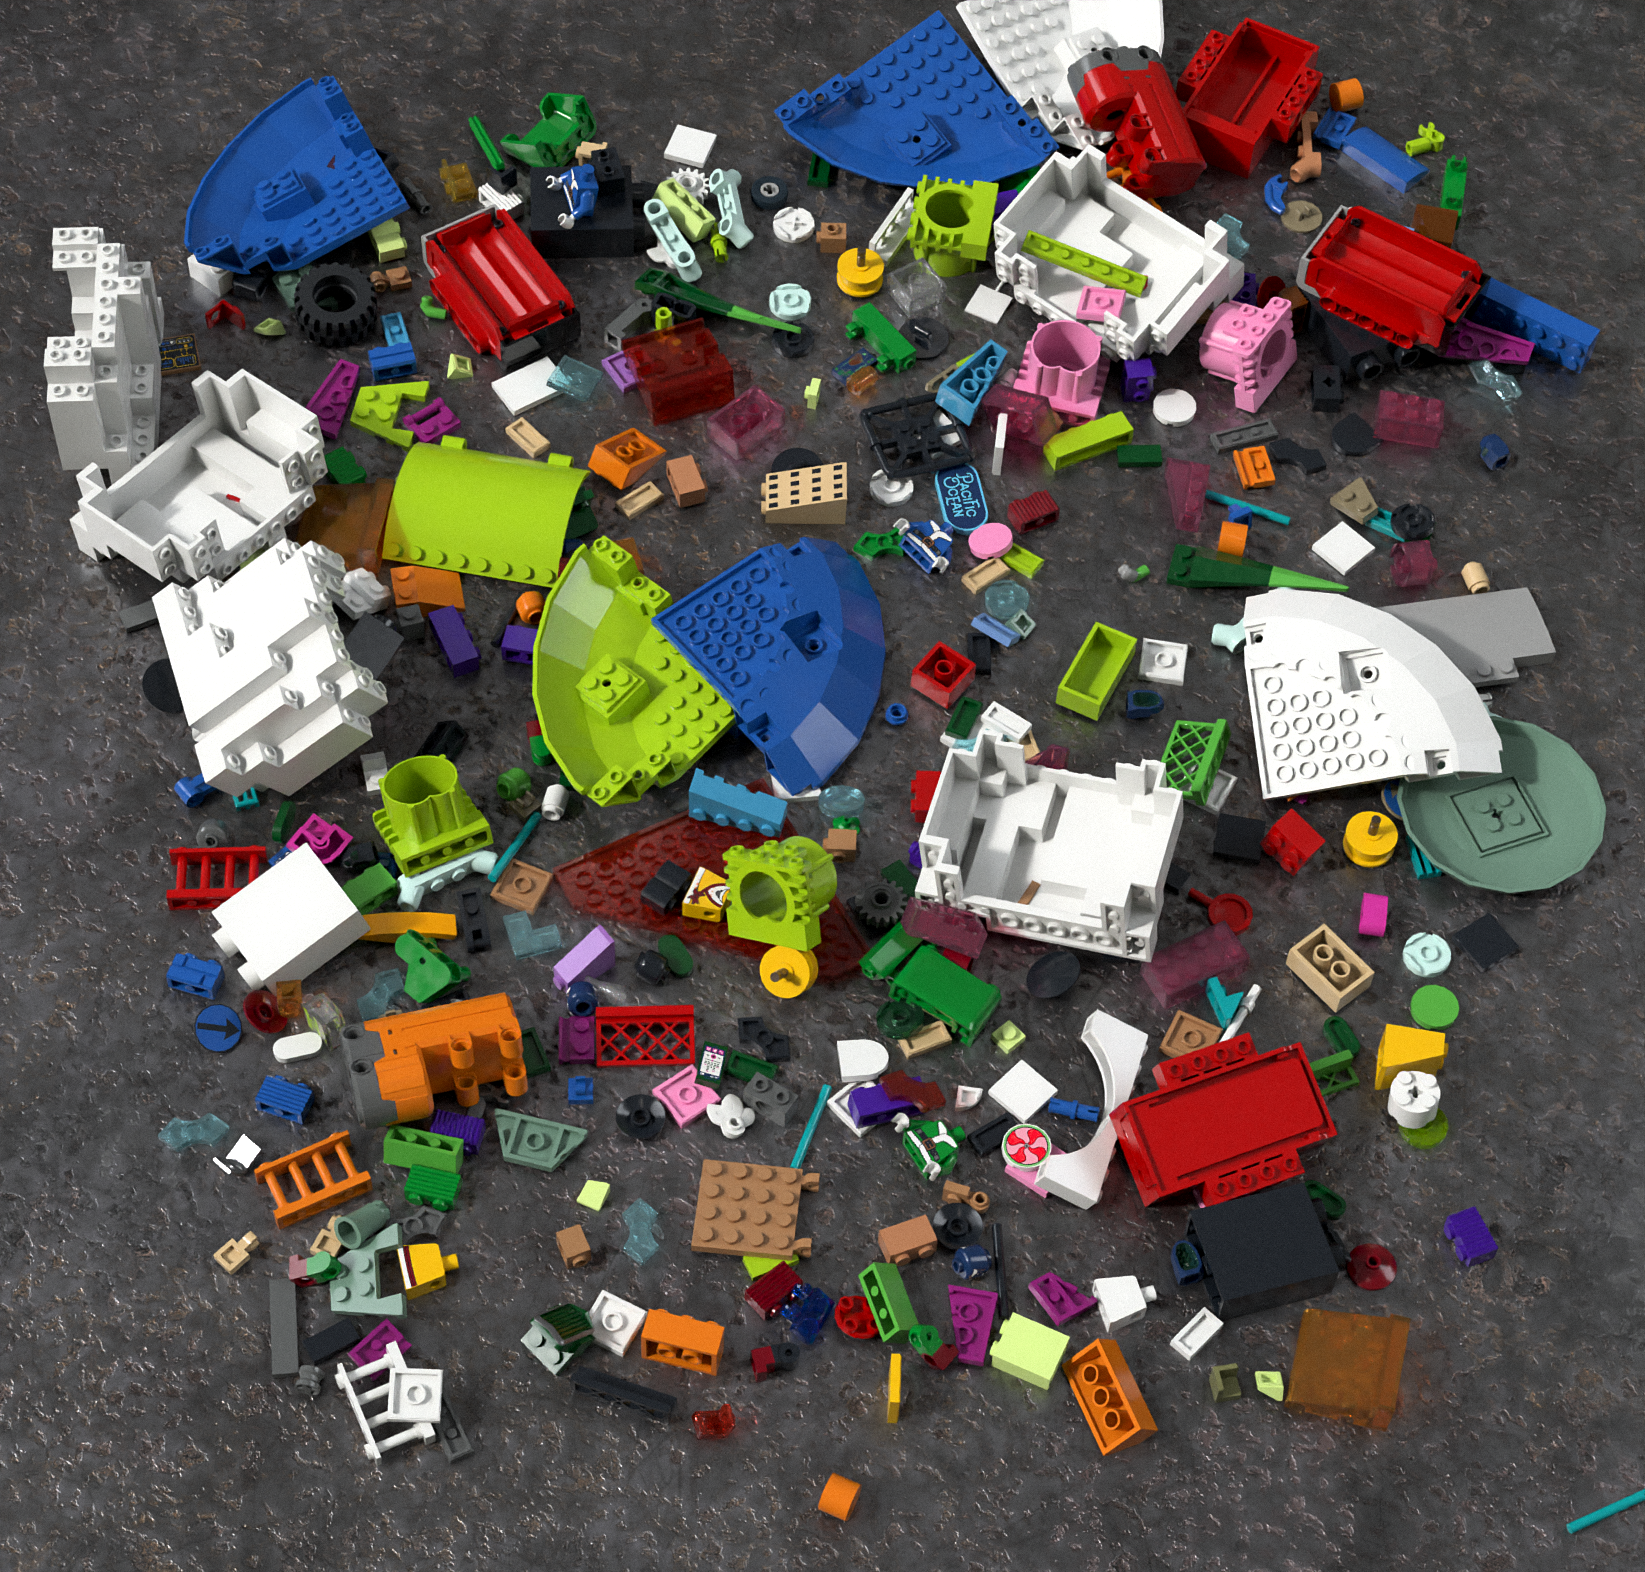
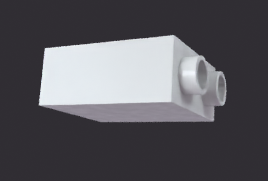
M307 843L300 846L212 911V914L222 926V928L212 934L216 942L229 958L238 951H241L248 961L237 969L253 991L259 990L266 985L277 998L371 930L358 909Z

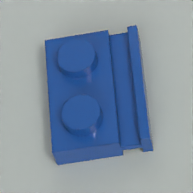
M1329 107L1313 133L1312 139H1320L1321 143L1340 150L1343 138L1349 135L1356 123V117L1341 111H1332V108Z

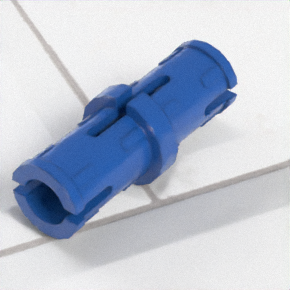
M1051 1097L1048 1113L1070 1116L1072 1120L1080 1118L1097 1123L1100 1107L1080 1104L1078 1100L1070 1102Z

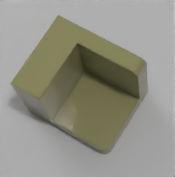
M1237 1363L1212 1368L1209 1381L1215 1403L1241 1398L1237 1380L1239 1370Z

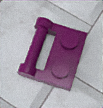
M441 397L433 400L432 404L415 414L403 417L405 426L414 432V436L420 442L433 444L442 439L444 435H449L461 428V421L445 405ZM437 410L440 412L439 414L423 422L422 424H416V422L422 420L423 418L429 416Z

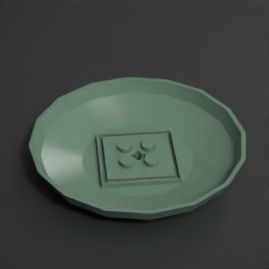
M1490 716L1502 740L1503 752L1499 753L1502 773L1465 780H1458L1455 775L1410 783L1404 777H1400L1397 801L1410 839L1435 868L1468 887L1505 895L1548 889L1581 871L1603 839L1607 807L1595 773L1570 744L1535 724ZM1440 762L1437 767L1438 769H1443L1446 764L1445 762ZM1496 814V816H1501V819L1498 820L1496 817L1492 818V816Z

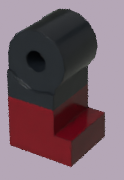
M786 1342L751 1350L750 1362L756 1383L766 1381L767 1373L779 1370L786 1372L795 1370L800 1357L798 1346L794 1343Z

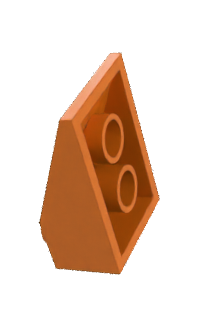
M633 427L596 444L588 467L594 470L597 475L611 482L614 487L622 490L634 484L666 454V450Z
M419 566L390 569L396 609L418 604L422 617H428V613L454 605L457 612L466 611L458 572Z

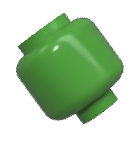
M514 767L499 775L496 785L497 792L507 801H515L518 797L521 798L525 795L527 790L530 792L531 778L523 769Z

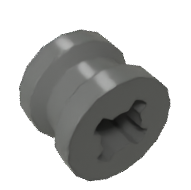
M301 1366L299 1369L300 1378L295 1383V1389L306 1395H318L321 1390L319 1384L324 1379L325 1372L315 1366Z

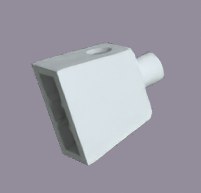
M1135 1276L1094 1280L1092 1292L1098 1300L1097 1305L1107 1333L1142 1319L1147 1309L1146 1303L1157 1299L1153 1285L1140 1288Z

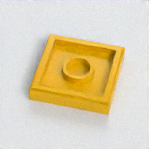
M891 1354L887 1423H897L899 1417L902 1361L900 1354Z

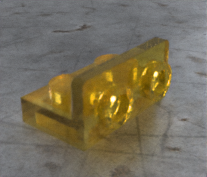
M442 159V168H439L441 180L446 182L444 183L446 195L451 196L452 202L456 203L477 198V191L467 163L448 166L446 159Z

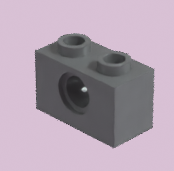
M756 1072L743 1091L744 1105L754 1109L784 1128L798 1110V1095L759 1072Z

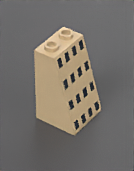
M847 462L766 474V483H761V496H766V501H761V514H766V523L845 524Z

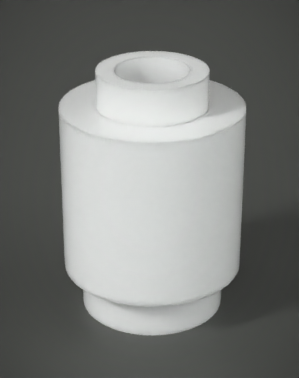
M555 784L547 788L541 806L542 815L546 819L556 821L563 816L570 796L564 786Z

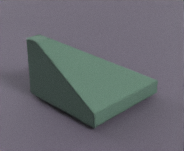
M1021 608L1004 625L1021 635L1020 639L1024 640L1037 624Z

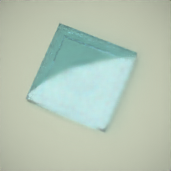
M564 355L547 380L546 386L586 403L602 379L604 372Z

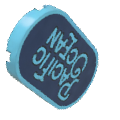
M968 463L938 470L935 474V487L944 522L950 523L956 533L970 535L974 530L985 525L988 520V510L979 475L974 467Z

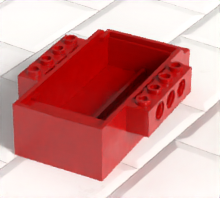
M1247 17L1238 24L1231 36L1213 29L1210 31L1178 79L1176 88L1178 100L1186 102L1183 111L1205 162L1248 179L1274 138L1285 143L1288 142L1320 91L1323 73L1315 70L1320 46Z

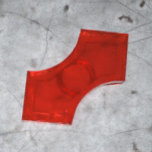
M903 1070L880 1077L879 1082L891 1102L893 1100L910 1102L918 1107L922 1113L937 1109L946 1104V1099L935 1081L929 1083L915 1081L907 1076Z

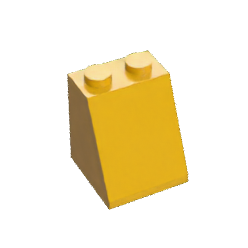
M1386 1024L1378 1048L1374 1089L1383 1090L1391 1088L1397 1074L1402 1071H1419L1436 1076L1437 1070H1442L1444 1058L1447 1057L1448 1043H1444L1445 1033Z

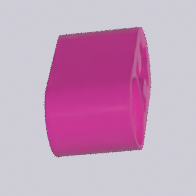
M1364 892L1361 904L1359 934L1377 937L1384 936L1388 896Z

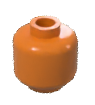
M536 591L525 592L516 602L517 611L522 621L526 624H540L546 602L541 593Z

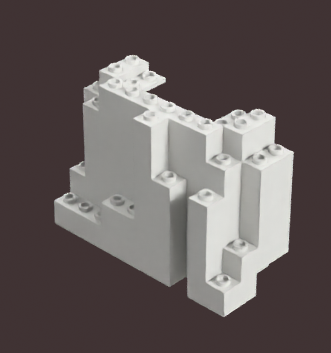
M1090 144L1086 146L1077 158L1072 156L1071 159H1068L1056 151L993 223L995 246L998 249L995 252L996 275L1001 281L1008 282L1014 286V297L1021 304H1027L1035 313L1044 315L1050 322L1070 320L1087 326L1096 336L1103 338L1100 352L1102 356L1118 362L1120 358L1135 361L1143 352L1150 355L1153 351H1156L1158 353L1162 352L1167 356L1207 308L1214 311L1222 300L1229 303L1244 285V263L1227 253L1228 230L1209 220L1205 225V239L1107 178L1106 154ZM1028 230H1031L1139 274L1148 275V286L1142 292L1140 298L1126 293L1120 319L1107 310L1104 312V322L1077 319L1076 312L1084 286L1116 288L1020 250Z
M53 228L52 269L53 271H67L72 293L71 314L75 336L47 338L44 370L48 382L47 405L63 470L85 469L93 462L99 466V469L109 470L111 484L113 485L158 448L161 396V356L158 344L162 343L164 330L162 299L157 297L151 262H128L125 244L106 243L103 228Z
M244 369L239 370L227 381H224L208 370L191 383L200 414L106 490L99 466L93 462L76 475L83 497L78 501L80 512L70 519V523L79 549L97 562L105 556L113 559L120 553L161 582L171 575L182 583H185L191 577L199 581L206 574L217 580H222L259 548L262 547L267 551L282 539H287L284 527L295 520L300 513L316 501L312 485L328 472L322 450L325 445L317 415ZM227 494L240 498V503L227 499Z
M284 538L224 583L208 575L189 590L172 582L152 597L188 725L205 733L206 736L194 745L205 783L235 797L240 796L251 787L261 792L272 788L287 796L292 795L371 739L373 734L368 717L388 703L385 686L380 681L373 680V675L368 668L349 660L350 655L343 642L344 636L337 623L338 617L334 613L331 604L332 599L328 594L330 593L342 600L345 598L344 585L341 581V578L347 574L344 567L345 562L340 554L328 550L324 545H319L311 540L301 547L297 542Z
M980 729L973 752L965 749L949 748L919 839L922 870L915 889L917 906L926 905L939 921L965 925L967 916L970 914L985 917L987 930L1151 963L1158 939L1157 924L1164 903L1163 888L1184 818L1183 791L1167 788L1166 763L1157 760L1142 759L1140 767L1130 763H1116V780L1100 778L1090 774L1069 772L1065 769L1057 770L1043 765L1025 764L1024 745L1016 742H1004L1003 733L995 730ZM1032 880L1041 884L1028 905L1018 903Z

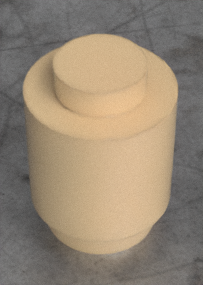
M1476 562L1467 563L1461 574L1469 592L1473 593V595L1487 593L1490 590V581L1482 564Z

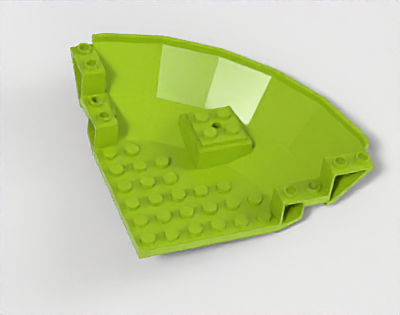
M604 535L595 540L593 546L589 549L583 543L574 552L546 599L533 646L532 695L540 727L548 750L573 788L580 794L587 795L601 807L637 802L642 799L641 795L653 783L659 788H663L676 781L736 723L733 708L652 625L651 619L674 604L671 594L640 573L633 556ZM611 682L610 686H603L605 683Z

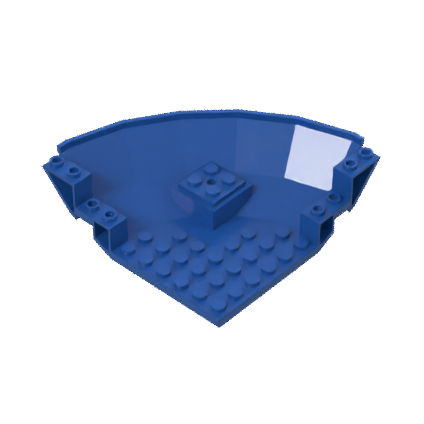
M939 10L846 78H843L838 73L811 94H808L804 88L774 110L775 114L784 124L783 128L789 136L830 165L881 184L917 188L918 181L923 179V174L928 175L927 179L935 180L937 176L940 177V181L948 182V178L953 179L952 183L960 184L961 180H964L965 185L973 186L974 180L994 183L1039 166L1045 161L1047 156L1060 148L1037 118L1032 121L1013 95L1009 97L1005 95ZM823 96L824 99L822 101H818L817 97ZM1024 121L1026 125L1021 127L1018 123ZM920 137L921 141L914 143L913 138Z
M310 77L260 112L225 147L202 178L187 210L184 244L190 253H194L198 263L240 274H251L249 269L261 262H269L274 271L293 270L310 263L408 210L410 207L373 147L335 77H322L316 85Z
M810 537L799 538L800 542L788 550L781 543L758 549L651 619L652 625L733 708L737 727L763 752L767 771L792 797L803 792L809 785H811L813 791L822 787L859 744L879 700L886 657L880 603L859 561L852 555H849L837 542ZM814 646L818 647L816 650H810Z

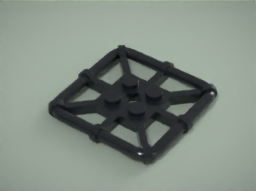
M929 393L908 399L903 397L899 398L898 401L873 406L860 412L861 424L870 442L869 448L875 453L887 479L893 481L894 479H904L925 473L935 474L938 470L963 465L974 460V450L965 432L963 421L947 411L952 424L936 427L933 417L938 409L941 408L939 404L935 402L927 415L912 418L908 407L933 402L936 400L937 393ZM900 409L904 420L891 422L876 415ZM872 425L890 431L893 438L877 439ZM956 432L964 450L944 443L941 436ZM914 434H919V435H921V436H920V439H917L916 437H912V436H913ZM897 447L900 457L894 466L890 468L883 450ZM943 452L955 458L934 462L929 454ZM922 457L925 465L901 470L908 459Z

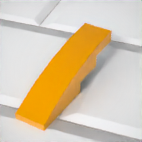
M394 912L362 915L371 930L358 939L396 943L399 936L405 934L408 929H412L421 933L426 938L454 940L457 936L456 915L432 912Z

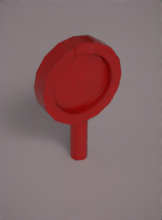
M1193 887L1189 890L1188 896L1208 907L1207 920L1211 928L1217 933L1224 936H1238L1249 929L1253 918V911L1249 902L1242 896L1225 893L1212 899Z

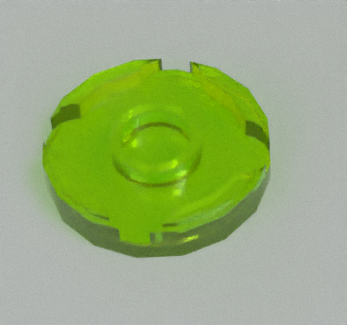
M1440 1108L1437 1109L1435 1119L1432 1122L1426 1123L1422 1128L1412 1129L1398 1124L1399 1132L1403 1139L1411 1146L1419 1149H1431L1438 1146L1445 1139L1449 1128L1448 1119Z

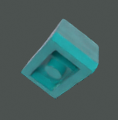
M1217 977L1208 979L1205 992L1223 1031H1226L1238 1011L1244 992L1227 996L1225 986L1220 984Z

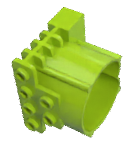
M923 174L922 181H918L916 193L919 194V197L915 196L913 209H916V211L911 213L910 225L913 226L908 228L907 240L910 241V248H914V257L921 266L920 271L923 273L927 271L942 277L960 276L969 271L974 273L977 260L986 261L999 184L974 180L973 186L965 185L964 180L957 184L952 183L953 179L948 178V182L940 181V177L936 176L935 180L927 179L928 175Z
M441 754L439 757L418 756L404 760L391 768L384 778L378 779L385 808L373 813L375 828L380 833L382 839H384L392 855H394L395 861L405 878L494 843L489 823L481 811L477 810L470 797L467 796L466 791L460 784L456 767L446 759V755Z
M803 836L789 837L780 843L775 840L766 841L764 845L754 850L744 848L742 845L730 847V850L723 853V860L728 862V865L724 867V873L729 874V879L725 883L726 887H730L731 891L727 893V899L732 901V905L726 908L729 935L806 952L821 943L819 915L830 908L828 903L833 899L837 889V874L832 862L834 856L831 853L827 854L815 841Z

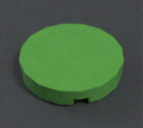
M1426 985L1418 989L1413 995L1410 1004L1411 1015L1416 1023L1429 1030L1431 1028L1444 1030L1450 1027L1456 1021L1459 1012L1458 1000L1454 994L1445 987L1438 985Z

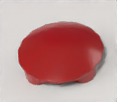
M855 1295L840 1298L835 1308V1320L838 1327L844 1333L859 1339L873 1338L880 1333L866 1297Z

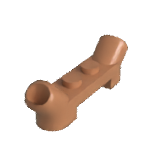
M1307 111L1296 128V142H1299L1297 157L1301 159L1290 168V177L1296 183H1303L1309 177L1319 178L1321 175V152H1312L1311 136H1313L1318 124L1316 111Z

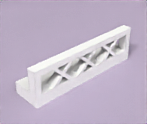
M909 187L869 242V249L880 255L886 267L907 239L908 228L913 226L910 225L911 213L916 211V209H913L914 189Z

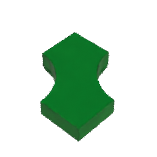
M896 527L885 534L865 532L854 545L853 551L871 561L883 554H897L903 557L906 552L899 544L904 534L900 536V530Z

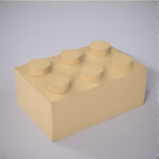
M1325 924L1289 950L1286 965L1335 1013L1368 989L1375 973Z

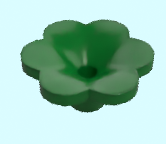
M844 813L841 817L833 819V829L857 830V836L859 835L860 820Z

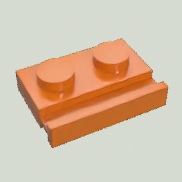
M1265 446L1246 448L1240 452L1234 450L1233 458L1244 490H1247L1248 487L1260 488L1275 485L1276 479Z

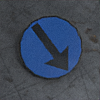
M212 1004L202 1009L196 1016L193 1025L194 1036L198 1044L205 1050L214 1053L226 1052L233 1048L240 1040L242 1034V1022L238 1014L231 1007L223 1004Z

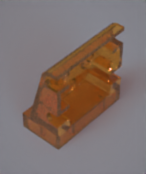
M377 477L375 483L312 486L316 501L303 511L295 542L301 547L311 540L319 545H324L328 550L342 556L345 562L344 565L349 568V571L363 567L367 572H373L375 577H378L383 562L382 553L386 524L395 488V480Z
M1319 1309L1304 1310L1301 1317L1284 1407L1289 1408L1290 1404L1298 1403L1305 1406V1412L1335 1420L1340 1415H1346L1354 1419L1353 1424L1386 1432L1395 1411L1411 1318L1390 1314L1388 1318Z

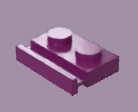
M594 1016L559 1017V1064L564 1062H570V1064H594Z
M386 1318L348 1353V1356L358 1367H362L384 1358L383 1355L387 1354L386 1344L396 1341L402 1355L412 1345L405 1340L404 1336ZM388 1367L368 1375L371 1381L374 1382Z

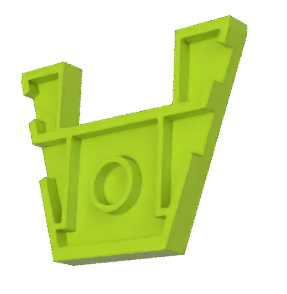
M429 381L361 387L352 412L350 425L373 437L377 435L385 439L386 443L401 446L402 450L409 452L414 440V432L394 429V425L403 399L426 401L430 388Z

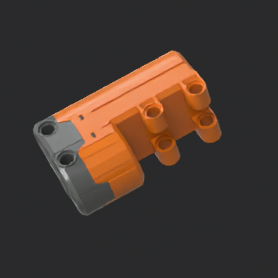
M504 992L349 1024L340 1029L339 1038L353 1104L360 1127L365 1131L430 1117L434 1109L432 1094L454 1090L458 1103L464 1107H471L479 1101V1084L503 1080L505 1089L511 1096L524 1095L528 1090L526 1067L522 1057L523 1042L521 1029L511 999Z

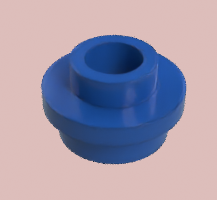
M894 703L886 710V720L892 725H902L908 720V710L904 705Z

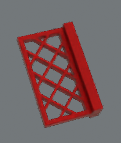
M694 1005L596 1007L597 1068L690 1066L691 1064L695 1066ZM678 1024H689V1032L683 1038L673 1031ZM630 1025H636L642 1030L634 1039L624 1032ZM654 1025H661L666 1029L658 1039L649 1032ZM601 1026H612L618 1032L608 1040L601 1034ZM669 1033L679 1041L671 1050L661 1043ZM645 1034L654 1041L646 1051L636 1043ZM620 1035L630 1042L622 1051L612 1044ZM601 1040L605 1042V1044L602 1047ZM657 1045L667 1053L659 1060H655L649 1055ZM683 1045L690 1051V1059H679L674 1052ZM608 1046L618 1054L612 1061H602V1052ZM632 1046L642 1053L637 1060H630L624 1055Z

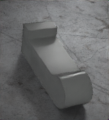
M648 298L637 300L605 327L604 342L618 351L624 350L626 348V339L641 325L652 321V300Z

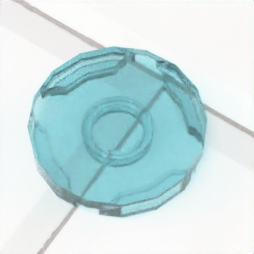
M1000 580L994 582L985 592L984 605L993 617L1009 620L1021 608L1025 612L1027 611L1029 594L1025 587L1017 585V582L1013 580Z
M844 785L832 786L820 793L818 797L819 809L825 815L832 818H838V815L844 816L846 819L852 818L863 812L865 797L856 788Z

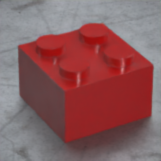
M939 641L912 670L911 686L948 709L974 681L976 664Z
M1291 808L1273 825L1260 842V845L1268 855L1273 856L1280 863L1285 871L1294 876L1313 858L1326 840Z

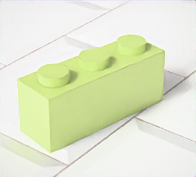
M674 178L661 182L652 199H659L664 203L675 225L693 243L707 237L716 218Z

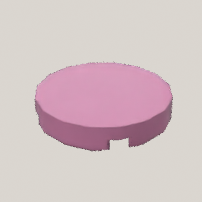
M988 523L974 530L970 534L968 542L971 552L976 557L988 559V557L994 556V558H998L1012 548L1013 537L1011 530L1006 525Z

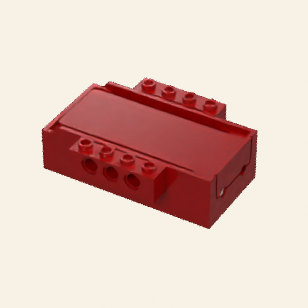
M1249 1032L1157 1064L1152 1071L1160 1090L1123 1102L1109 1114L1145 1207L1197 1188L1200 1191L1205 1207L1236 1200L1292 1180L1305 1173L1298 1156L1299 1152L1322 1145L1338 1135L1301 1042L1258 1055Z

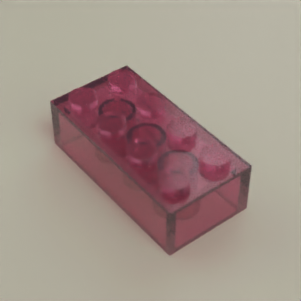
M1224 920L1153 953L1151 963L1142 961L1140 973L1166 1010L1204 992L1207 981L1210 978L1217 977L1219 982L1223 983L1246 972L1250 956Z

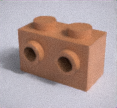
M692 455L666 461L667 477L679 507L682 508L705 502V493L708 492L705 479H701L700 465L698 462H694Z
M926 1215L879 1230L878 1243L887 1263L903 1266L909 1263L910 1260L919 1257L927 1258L936 1252L937 1238Z

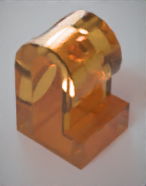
M301 979L276 982L280 1015L286 1018L298 1016L301 1013V1003H303Z

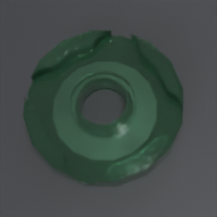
M901 998L899 1003L897 1001L890 1002L889 1000L882 1004L876 1013L877 1028L881 1034L891 1039L902 1040L917 1035L924 1026L925 1020L922 1008L913 1002L910 1005L907 1004L906 998ZM898 1016H903L906 1018L901 1021L895 1020V1018Z

